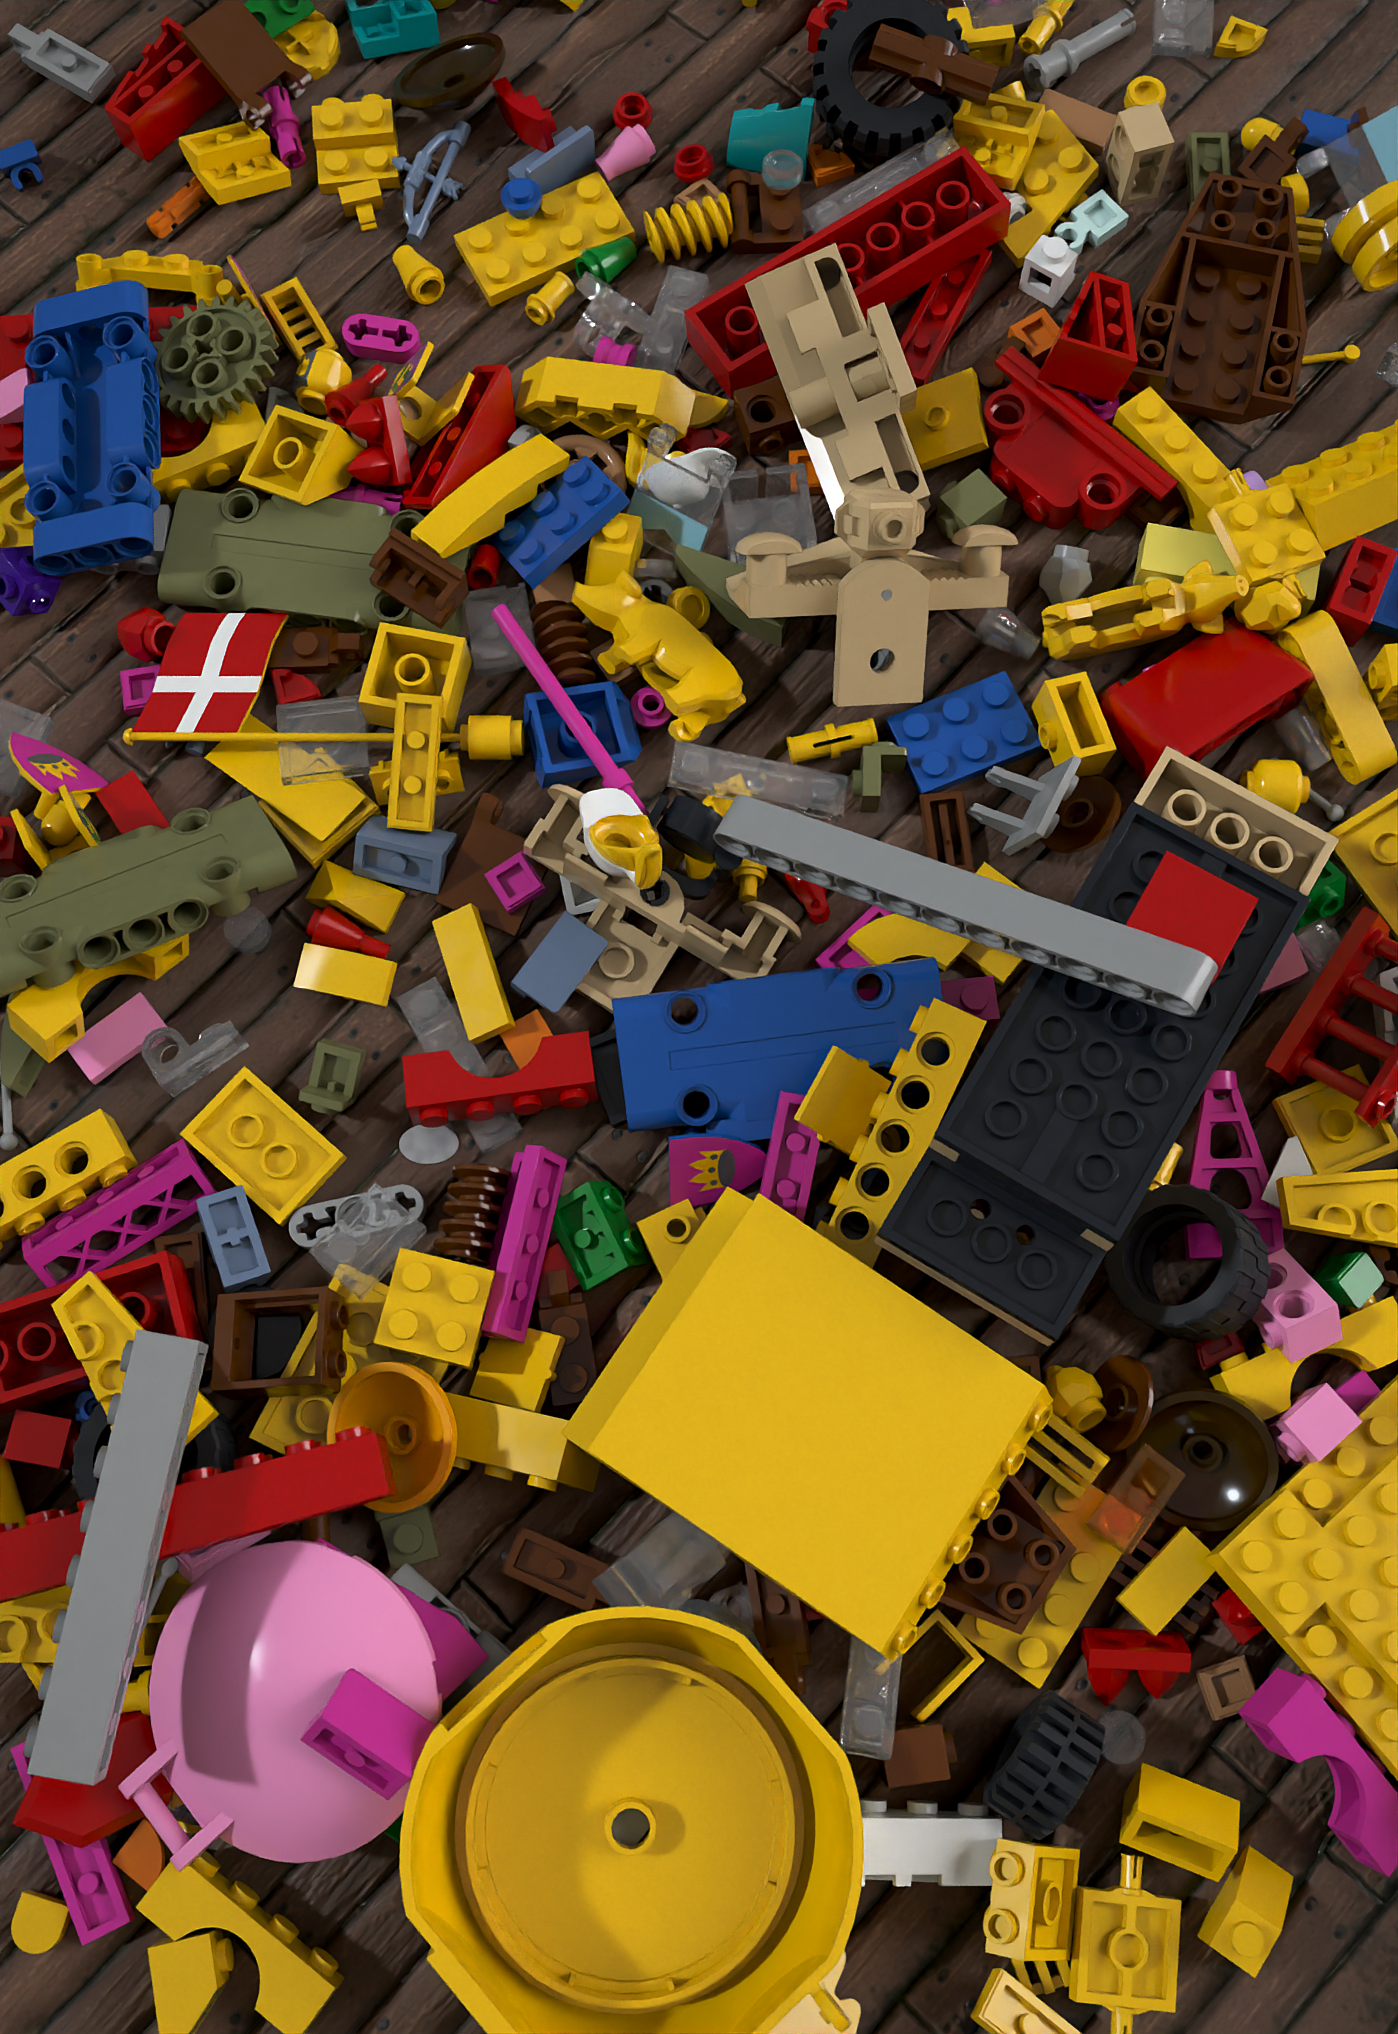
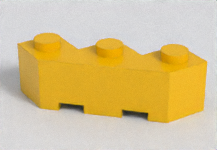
M547 356L524 370L514 411L517 417L542 430L545 434L571 421L603 441L629 429L661 449L686 436L696 392L681 383L676 376L665 371Z

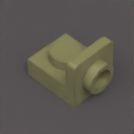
M428 1502L420 1507L399 1513L373 1511L375 1521L381 1524L391 1570L400 1569L406 1562L411 1566L441 1557Z

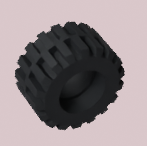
M1052 1690L1043 1692L1026 1707L1000 1747L984 1783L983 1803L1036 1840L1045 1838L1055 1831L1066 1819L1089 1783L1103 1750L1105 1727Z

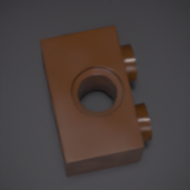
M928 1717L922 1723L915 1719L873 1726L880 1776L888 1788L951 1779L949 1765L957 1764L952 1732H947L946 1728H942V1724L937 1720Z

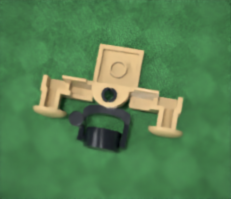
M554 784L547 790L555 804L544 820L542 818L538 820L523 844L524 854L601 899L585 925L608 942L606 949L574 990L613 1014L612 999L646 995L652 992L679 946L733 979L766 976L776 961L773 955L783 939L795 943L800 942V929L791 918L780 910L758 901H750L742 906V911L751 919L742 937L737 936L726 928L721 932L689 912L682 923H680L684 912V897L696 901L704 900L708 897L716 882L725 883L729 880L732 871L740 866L743 859L723 849L714 840L713 835L723 817L708 806L687 796L678 795L674 798L669 808H667L669 798L661 795L648 818L652 828L654 829L657 825V831L663 839L682 853L703 863L713 864L716 861V865L710 875L705 879H692L662 864L660 877L654 886L642 890L636 887L629 877H615L600 869L590 857L585 844L578 840L583 832L579 801L584 793L562 784ZM655 891L660 894L661 898L649 902L646 893ZM628 908L658 924L652 937L623 920Z

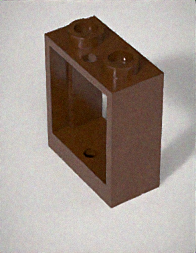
M327 1286L218 1294L210 1391L231 1400L339 1393L341 1378L345 1376L347 1370V1358L343 1350V1331L349 1324V1308L345 1302V1297ZM318 1311L314 1376L251 1380L255 1317L260 1315Z

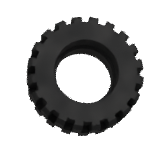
M847 0L846 11L844 12L842 9L837 8L829 18V28L822 29L818 39L817 52L814 53L813 98L816 99V112L819 120L826 122V133L833 141L840 138L843 141L842 150L852 156L856 150L864 152L863 161L874 164L876 156L886 157V165L898 164L900 156L907 154L908 159L911 161L921 157L924 147L927 146L930 149L939 144L943 133H949L954 126L953 117L959 111L963 98L943 92L941 95H932L924 92L918 99L908 105L897 108H885L874 105L863 98L852 83L853 66L863 54L872 49L881 23L922 39L927 35L943 37L954 43L958 48V52L969 55L967 41L961 40L962 27L956 18L950 21L947 20L949 8L940 0L935 5L929 3L928 0Z

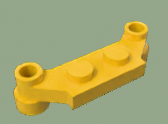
M130 250L123 253L120 257L101 259V256L97 254H82L76 257L79 280L75 282L76 292L116 281L131 280L141 283L146 288L193 292L196 294L198 308L199 299H203L207 306H211L214 297L219 295L216 286L221 280H224L222 267L203 265V261L188 260V257L183 254L155 257L148 256V253L142 250Z

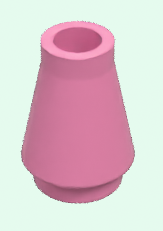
M640 124L635 125L633 128L627 126L605 152L594 160V163L603 179L609 182L614 177L650 163L649 157L656 153V149L649 135Z

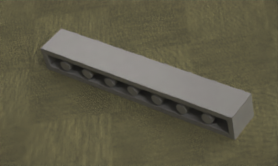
M137 1329L134 1341L128 1340L125 1344L120 1363V1370L126 1372L121 1393H114L107 1414V1423L113 1425L108 1446H101L94 1465V1478H99L95 1500L89 1499L81 1517L80 1531L86 1533L81 1555L75 1554L73 1556L67 1573L66 1585L72 1588L67 1610L62 1609L59 1612L54 1625L52 1641L59 1644L54 1665L46 1667L39 1686L38 1698L45 1700L39 1723L34 1722L31 1725L24 1746V1756L30 1757L27 1774L92 1786L106 1778L209 1345L201 1341Z

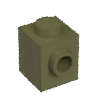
M978 468L961 482L953 481L941 491L938 497L939 503L935 518L941 532L950 539H952L957 531L968 526L980 524L995 525L1002 518L1007 497Z

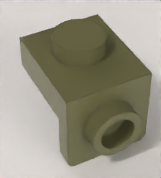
M877 742L871 746H863L860 770H853L852 797H860V812H878L881 797V772H904L907 761V747H897L896 744L891 742Z
M325 1038L317 1042L309 1084L300 1090L298 1099L311 1103L313 1110L325 1114H337L338 1111L348 1108L356 1101L367 1050Z

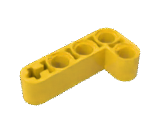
M1318 610L1284 626L1274 635L1269 634L1265 636L1302 661L1314 674L1315 679L1303 697L1339 771L1349 783L1357 785L1397 763L1398 756L1395 745L1336 623L1327 612Z

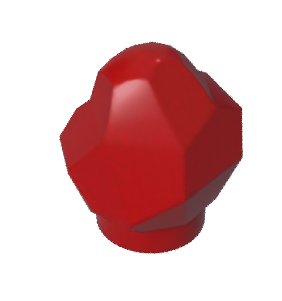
M147 606L129 613L117 623V634L123 649L129 655L146 663L164 656L167 643L175 629L171 622L166 621L163 614Z

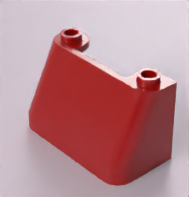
M1223 616L1224 632L1222 634L1203 632V635L1126 684L1122 685L1121 682L1114 683L1100 695L1099 699L1102 703L1099 706L1115 746L1145 783L1166 746L1200 763L1204 756L1263 718L1266 721L1274 716L1280 719L1294 710L1314 681V674L1302 661L1256 630L1246 628V625L1239 622L1236 616L1229 619Z

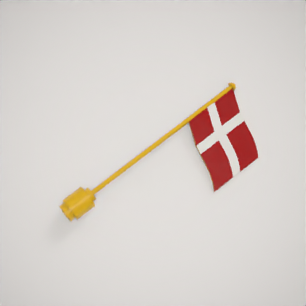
M185 613L167 643L153 692L134 728H128L124 731L123 740L131 746L134 744V741L393 742L394 733H240L259 695L273 645L289 616L286 613ZM470 715L468 724H461L460 733H441L440 742H460L461 751H468L470 760H513V755H524L523 720H513L512 715Z

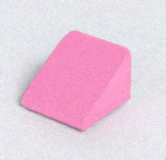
M28 368L20 369L0 381V424L23 422L24 388L26 385L36 383Z
M1292 932L1258 994L1300 983L1309 974L1294 932Z

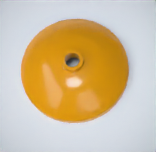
M395 1361L381 1362L369 1365L356 1372L343 1385L334 1400L328 1420L327 1444L337 1442L335 1433L363 1425L366 1428H370L371 1433L377 1432L384 1435L398 1495L363 1505L384 1513H399L420 1507L440 1491L448 1479L454 1464L457 1450V1426L451 1404L439 1384L429 1374L414 1365ZM409 1427L412 1431V1440H410L408 1437Z

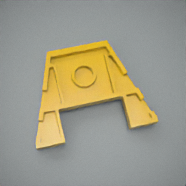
M1053 109L1045 111L1036 141L1014 191L1009 190L1011 193L1020 194L1026 200V212L1028 213L1009 225L1008 235L998 241L1000 247L1017 268L1024 265L1025 257L1042 234L1048 236L1051 233L1053 224L1063 212L1067 213L1098 176V163ZM949 141L930 148V159L933 163L939 160Z

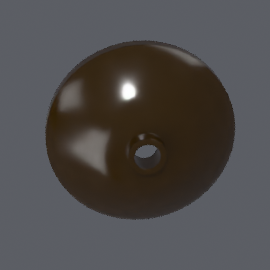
M473 33L456 37L427 50L411 61L396 77L393 84V92L397 101L403 106L419 111L442 112L467 108L474 102L475 98L488 88L502 68L506 56L503 41L496 34Z
M1185 1388L1157 1398L1153 1401L1151 1414L1143 1432L1126 1450V1462L1130 1480L1143 1502L1166 1521L1179 1527L1185 1526L1187 1529L1194 1531L1213 1532L1239 1526L1264 1501L1272 1496L1278 1478L1279 1457L1277 1446L1265 1421L1244 1401L1215 1389ZM1204 1441L1209 1443L1213 1449L1203 1453L1196 1449L1195 1444Z

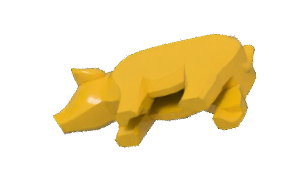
M1205 560L1186 572L1183 583H1176L1164 578L1148 581L1141 585L1107 591L1088 598L1051 605L1041 612L1044 628L1042 646L1048 648L1049 656L1059 661H1069L1157 641L1178 633L1186 623H1192L1193 628L1200 632L1222 634L1224 632L1222 612L1231 602L1248 593L1249 584L1245 577L1240 574L1233 576L1214 575L1210 562Z
M625 569L621 571L613 583L597 586L583 585L579 582L575 583L571 602L594 625L613 634L614 644L608 651L600 653L597 658L600 665L609 674H616L624 669L636 666L643 678L656 691L661 693L666 707L675 716L677 715L678 719L670 723L668 731L679 743L695 740L700 736L705 726L725 720L731 712L746 703V697L742 693L743 681L730 661L714 647L710 637L704 632H699L688 620L671 607L651 601L645 597L638 582Z

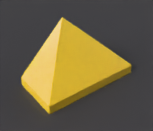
M324 860L305 899L322 908L329 904L346 918L387 934L406 895L395 888L370 878L354 875L353 871Z

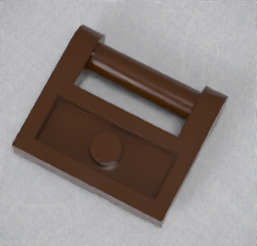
M734 170L727 175V191L731 194L733 232L730 235V248L734 253H782L803 241L799 172L750 175L744 170ZM759 195L761 233H753L749 228L748 196Z

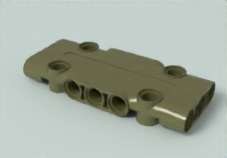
M236 488L227 494L192 489H182L180 491L159 572L157 587L158 597L162 603L197 608L203 606L214 608L216 613H286L289 619L283 625L285 628L332 627L340 628L341 633H358L361 636L367 634L368 628L378 629L380 622L459 637L467 601L466 597L443 628L440 629L370 584L369 578L375 570L369 566L372 557L389 537V533L393 528L407 536L411 535V530L424 519V516L418 511L411 509L402 510L395 515H391L388 510L379 505L333 498H322L303 506L275 495L271 497V500L257 498L255 493L246 488ZM251 513L245 518H240L244 514ZM477 542L445 558L446 561L464 571L466 579L473 552L477 548ZM234 588L230 593L220 595L224 590ZM392 611H403L400 615L396 617H387V615Z
M250 795L209 812L202 808L183 810L173 817L170 827L161 829L153 825L143 826L98 843L97 846L74 852L49 863L43 869L42 875L37 878L28 874H18L4 879L0 883V998L28 987L25 979L30 977L33 978L38 986L43 988L60 986L73 977L75 973L73 961L79 960L83 966L92 969L107 967L196 931L207 921L209 907L215 915L221 917L234 916L243 912L250 905L251 897L248 890L254 888L258 894H262L297 880V872L287 848L254 796Z

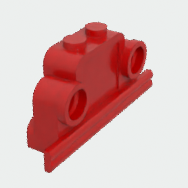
M1013 346L1009 347L996 360L995 366L1012 379L1013 382L1005 389L993 392L987 398L984 405L983 420L985 422L988 447L994 449L989 467V477L991 482L1004 495H1009L1023 507L1024 512L1030 519L1041 522L1051 529H1061L1077 517L1078 521L1086 528L1102 530L1111 526L1144 491L1147 490L1161 502L1178 485L1179 482L1065 388L1036 379L1041 369Z

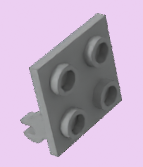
M1074 755L1039 777L1038 781L1007 771L1001 767L993 766L992 770L989 769L985 775V778L990 783L1006 788L1031 801L1023 820L978 803H974L973 807H969L967 816L977 823L988 825L1009 836L1002 850L1005 854L1010 856L1024 847L1030 848L1038 839L1048 838L1055 829L1060 818L1056 811L1061 801H1065L1074 791L1079 781V777L1075 773L1082 759Z

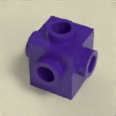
M33 546L0 548V602L12 617L47 613L62 582L60 577L40 573L34 568Z

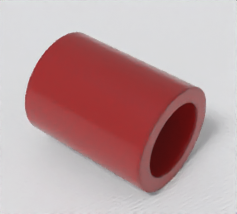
M486 544L480 545L473 552L467 573V581L475 590L489 591L496 585L502 564V554L496 547Z

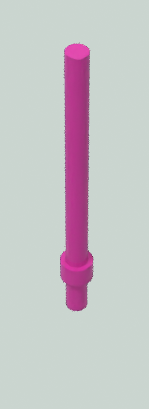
M505 604L496 606L491 611L492 617L604 778L602 781L604 788L624 791L634 800L643 815L648 817L650 813L632 789L634 782L625 769H619L507 606Z

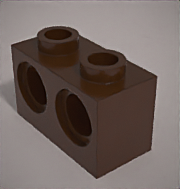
M780 377L734 391V417L749 456L758 453H772L784 445L801 440L804 441ZM762 419H764V420H768L769 422H767V423H760V422H757V420H762Z

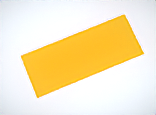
M250 713L240 733H277ZM221 741L204 757L321 842L366 797L365 794L319 762L299 778L286 781L311 758V756L291 742Z

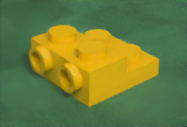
M367 94L359 102L344 103L339 98L331 97L325 99L321 105L311 106L313 140L317 151L318 185L321 195L339 193V187L378 179L380 189L401 188L400 171L392 163L393 157H399L396 117L391 99H383L378 94Z
M997 1838L996 1849L992 1853L989 1864L992 1891L990 1905L985 1912L983 1921L984 1934L987 1937L985 1952L1020 1961L1070 1960L1080 1849Z

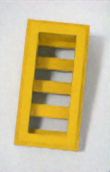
M297 277L260 295L261 305L298 363H300L301 357L305 354L302 348L319 339L322 340L324 345L315 350L327 348L336 352L339 351L338 345ZM295 302L299 306L283 315L279 311ZM303 314L307 318L291 327L287 324ZM310 327L314 328L315 332L299 340L294 336Z

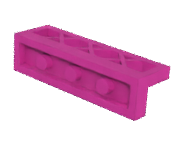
M182 1138L130 1170L124 1178L116 1180L108 1187L101 1188L88 1196L85 1201L68 1211L62 1212L41 1227L22 1237L23 1258L47 1288L81 1278L89 1270L93 1273L100 1272L197 1212L196 1199L217 1193V1190L198 1165L194 1151L186 1140ZM190 1175L193 1176L203 1190L189 1200L171 1198L174 1185ZM164 1192L163 1197L158 1196L159 1194ZM141 1205L160 1207L157 1220L149 1225L130 1223L133 1210ZM168 1208H173V1210L167 1213ZM123 1217L122 1222H116ZM101 1230L119 1232L117 1244L109 1250L89 1249L91 1237ZM80 1243H82L81 1248L75 1247V1246L79 1245ZM59 1256L78 1258L76 1270L59 1281L46 1266V1264ZM86 1259H90V1260H91V1261H89L88 1263L85 1264Z
M526 1145L524 1153L515 1152L510 1171L512 1177H509L506 1188L508 1194L504 1196L502 1204L504 1211L499 1216V1231L495 1233L493 1241L495 1248L491 1250L489 1263L491 1264L487 1266V1269L495 1271L481 1329V1337L519 1343L525 1342L567 1164V1159L543 1146Z

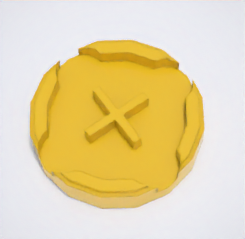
M314 11L273 38L275 43L291 61L309 71L313 81L331 71L337 64L341 52L336 27L325 19V15L318 11Z

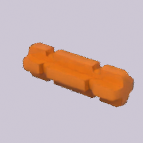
M197 176L188 182L191 185L189 188L184 185L162 204L161 208L163 210L161 212L156 210L146 219L148 228L159 239H164L174 230L171 227L173 224L179 226L201 206L200 200L206 202L211 198Z

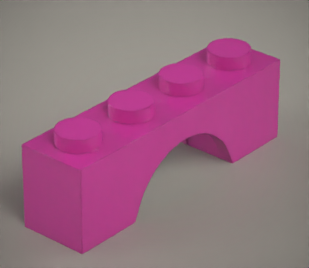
M1276 1668L1238 1711L1239 1715L1267 1750L1296 1763L1314 1756L1322 1755L1331 1769L1335 1786L1333 1809L1327 1825L1357 1862L1389 1877L1398 1867V1788L1391 1785L1383 1774L1386 1772V1768L1382 1762L1371 1752L1362 1748L1354 1739L1357 1732L1352 1724L1339 1713L1332 1711L1324 1701L1327 1694L1317 1681L1305 1673H1301L1298 1676Z

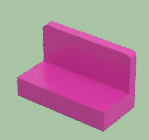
M350 1668L343 1675L327 1704L309 1723L300 1740L380 1796L389 1800L411 1778L425 1743L435 1725L367 1677Z

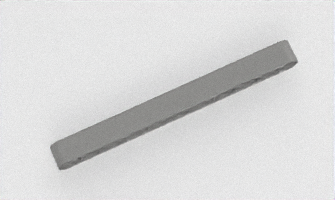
M741 794L735 797L713 835L714 840L723 849L741 858L1177 1015L1191 1017L1196 1014L1218 970L1214 960L1196 949Z

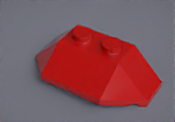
M505 364L475 366L471 371L475 377L459 413L419 449L410 466L413 482L403 484L404 497L402 498V504L407 509H434L474 474L508 452V440L517 429L510 369Z

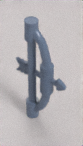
M459 120L454 129L436 135L426 144L422 151H418L412 165L406 162L407 160L404 156L393 157L392 163L398 171L403 169L408 171L404 182L403 215L409 227L406 238L412 244H421L430 224L428 218L440 191L443 195H447L449 198L453 197L454 200L458 201L456 191L464 187L463 184H458L457 181L447 178L458 151H462L471 131L470 125L464 121ZM448 142L449 148L437 175L434 176L427 173L432 162L431 156L442 144ZM425 179L433 184L420 213L414 216V196Z

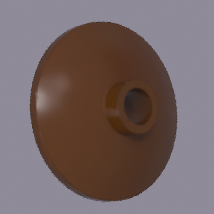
M1079 777V781L1072 794L1065 801H1061L1056 811L1060 818L1055 829L1048 838H1040L1041 842L1050 850L1059 853H1075L1094 846L1109 834L1119 818L1121 799L1118 791L1112 783L1102 777Z
M1118 1355L1104 1362L1093 1375L1102 1390L1103 1397L1100 1402L1107 1410V1413L1098 1425L1085 1432L1094 1446L1108 1452L1124 1450L1137 1440L1149 1420L1153 1406V1382L1145 1364L1135 1357Z

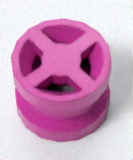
M604 335L596 347L593 362L635 367L637 346L631 343H626L622 346L616 344L613 338Z

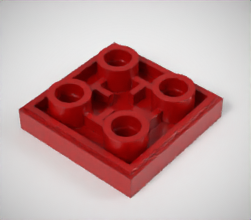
M1166 851L1125 925L1196 949L1209 956L1218 966V970L1209 986L1210 988L1215 982L1259 898Z

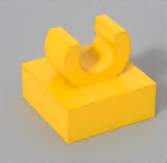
M378 179L339 187L338 191L345 216L358 215L362 232L378 229L373 211L385 209Z

